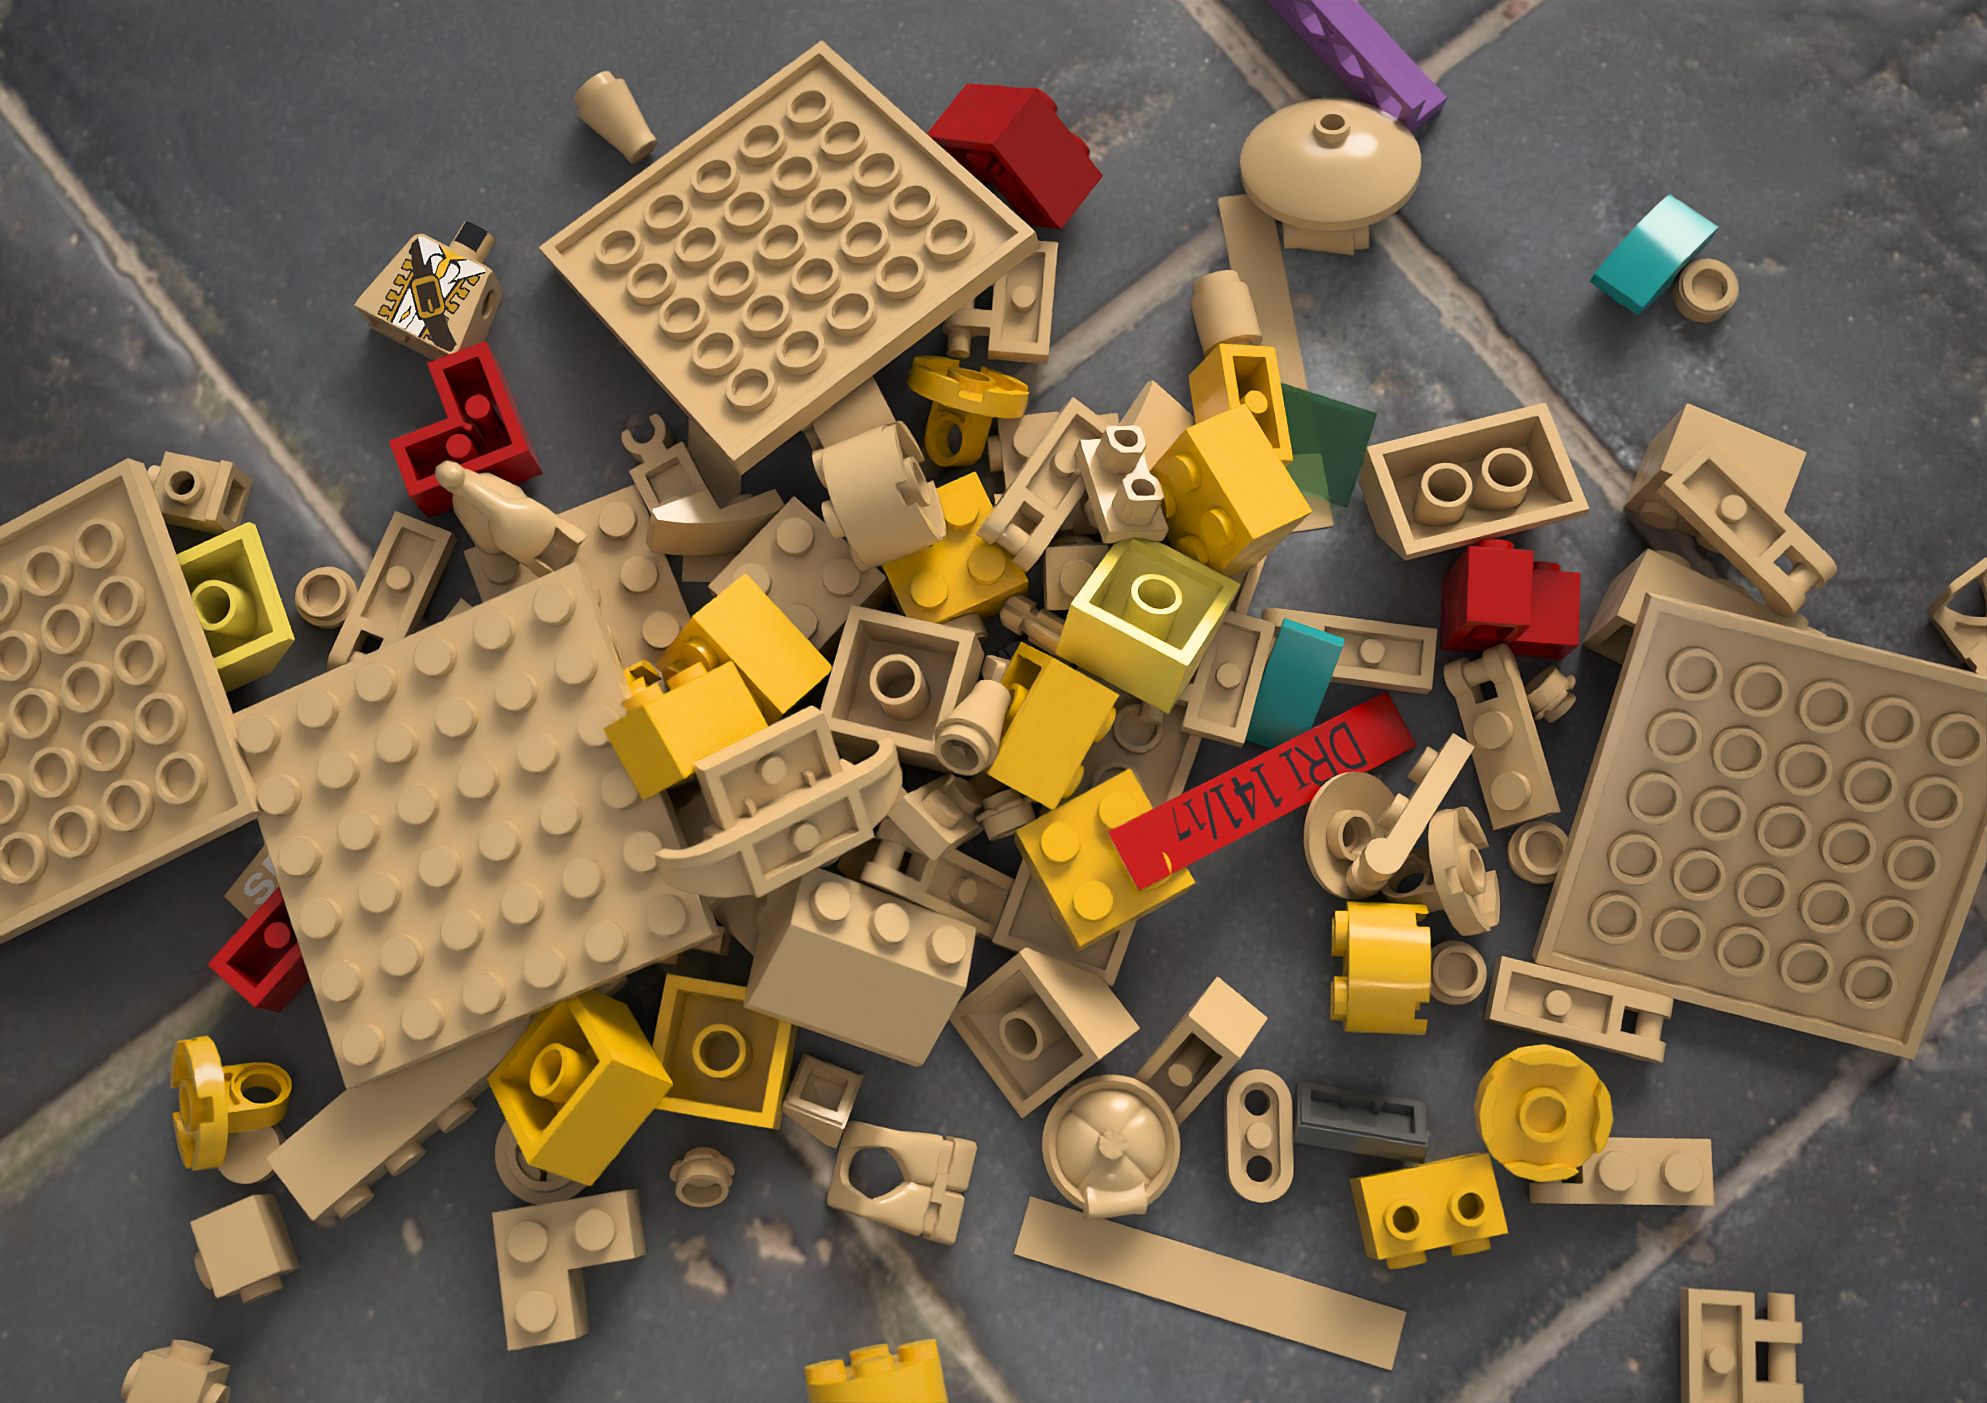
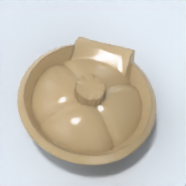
M1100 1075L1075 1084L1057 1100L1045 1122L1042 1152L1044 1163L1052 1182L1066 1199L1083 1209L1085 1219L1110 1218L1130 1214L1144 1215L1148 1205L1165 1191L1175 1174L1180 1157V1136L1172 1111L1156 1091L1130 1077Z

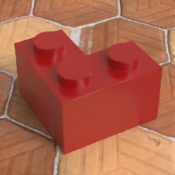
M967 83L927 132L930 138L978 181L993 183L1020 218L1028 225L1061 230L1103 177L1089 158L1090 150L1086 143L1077 135L1069 132L1056 115L1058 109L1055 102L1046 93L1034 87L1020 88L998 84Z
M486 341L427 363L448 418L390 440L389 444L410 498L428 519L453 509V493L442 487L435 478L436 467L445 461L456 462L464 469H469L478 474L491 473L514 485L543 474L503 369Z
M1487 539L1476 542L1475 546H1469L1442 579L1440 650L1483 654L1484 650L1504 643L1511 649L1514 656L1563 660L1579 646L1581 573L1561 571V566L1554 562H1533L1534 551L1514 549V544L1510 541Z
M280 886L277 887L207 964L255 1008L279 1013L310 980Z

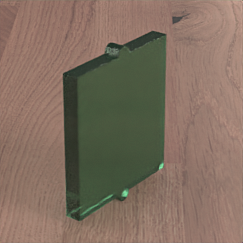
M1281 382L1293 461L1285 467L1301 493L1347 508L1359 470L1363 465L1366 447L1377 413Z

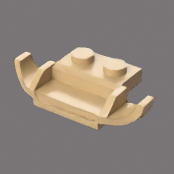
M810 706L693 763L714 824L702 829L706 839L705 842L683 850L664 848L654 854L664 883L677 890L709 897L727 898L753 894L759 898L874 838L872 829L889 813L902 785V769L894 742L889 736L877 741L879 750L873 756L857 765H853L844 759L839 760L824 712L814 706Z

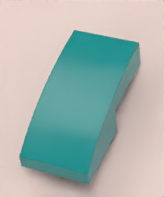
M1669 194L1615 248L1594 273L1590 283L1609 295L1616 303L1625 306L1639 316L1669 289L1677 273L1710 243L1718 226Z
M1284 618L1264 668L1245 740L1273 749L1312 728L1345 641L1344 638Z

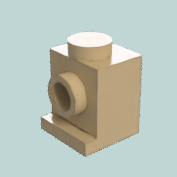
M165 451L161 466L153 465L148 469L147 474L166 524L217 535L240 526L253 481L233 462L221 460L219 463ZM192 480L194 481V487L188 492Z

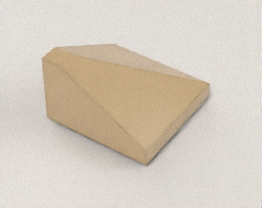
M804 1053L781 1111L822 1143L836 1149L864 1076Z

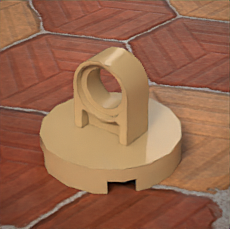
M1463 806L1436 811L1429 823V846L1411 849L1402 866L1380 891L1389 903L1426 904L1428 912L1444 909L1452 926L1462 936H1471L1491 931L1490 927H1495L1499 923L1500 895L1496 870L1485 872L1484 864L1478 849L1489 847L1486 836L1477 818L1468 807ZM1413 873L1424 874L1423 881L1413 891L1408 893L1396 892L1398 884L1406 876Z

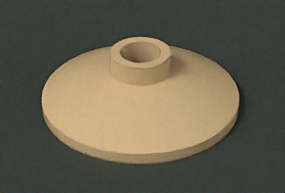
M1346 772L1336 775L1319 789L1306 815L1304 849L1309 868L1317 882L1326 891L1340 898H1366L1354 893L1349 888L1346 882V873L1349 866L1361 855L1363 849L1372 840L1383 838L1386 830L1377 824L1394 799V796L1389 788L1373 775L1363 772Z

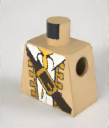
M468 221L462 224L449 247L425 234L414 235L363 292L354 306L371 329L432 360H437L481 343L487 338L503 295V289L494 272L483 264L496 240L483 228Z

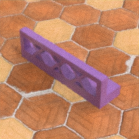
M1267 0L1361 102L1371 104L1389 113L1406 126L1411 133L1443 108L1447 97L1356 0Z

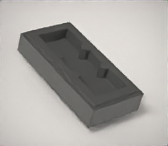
M1297 1081L1293 1095V1142L1424 1164L1429 1149L1425 1102Z

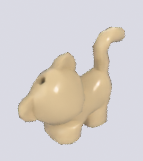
M445 461L436 467L435 478L442 487L453 493V510L477 548L489 555L507 553L528 567L538 578L563 568L588 535L573 524L559 518L547 507L532 498H528L520 487L491 473L478 474L469 469H464L456 462Z

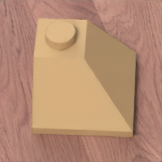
M1027 947L1017 953L959 1002L949 1018L950 1022L1021 1118H1024L1140 1029L1101 976Z

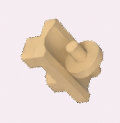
M1136 425L1109 426L1105 429L1101 439L1080 440L1074 451L1089 496L1088 501L1085 503L1084 511L1089 524L1099 528L1104 544L1116 543L1134 537L1146 538L1152 542L1163 541L1169 530L1160 505L1164 499V494L1159 479L1153 477L1149 472L1143 455L1147 444L1142 429Z

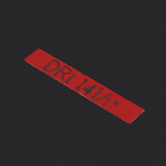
M1386 691L1108 831V834L1138 891L1312 801L1319 789L1336 775L1346 772L1365 773L1417 746ZM1163 852L1168 856V858H1169V860H1170V863H1171V874H1170V871H1169V868H1168V865H1167V862H1166V860H1165V857H1164Z

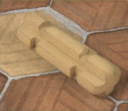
M1021 593L1010 596L999 615L1003 626L1018 635L1026 633L1029 636L1028 641L1067 665L1072 664L1070 661L1055 654L1066 620L1046 610V608L1038 611L1039 609L1035 608L1037 603ZM1079 666L1076 669L1092 680L1101 679Z

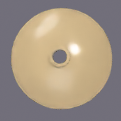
M1344 98L1306 100L1277 111L1252 130L1243 145L1240 157L1242 185L1249 198L1258 208L1285 224L1315 231L1352 230L1369 226L1391 216L1411 198L1419 183L1421 172L1420 149L1413 134L1406 126L1376 106Z

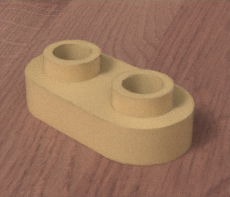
M1254 1069L1236 1076L1230 1082L1225 1092V1171L1231 1188L1239 1196L1249 1201L1264 1203L1281 1197L1288 1190L1293 1179L1292 1098L1286 1083L1278 1075L1267 1070ZM1252 1090L1260 1091L1267 1099V1108L1259 1116L1252 1115L1245 1107V1098ZM1254 1156L1263 1157L1269 1165L1267 1177L1260 1182L1253 1181L1248 1176L1246 1170L1248 1161Z

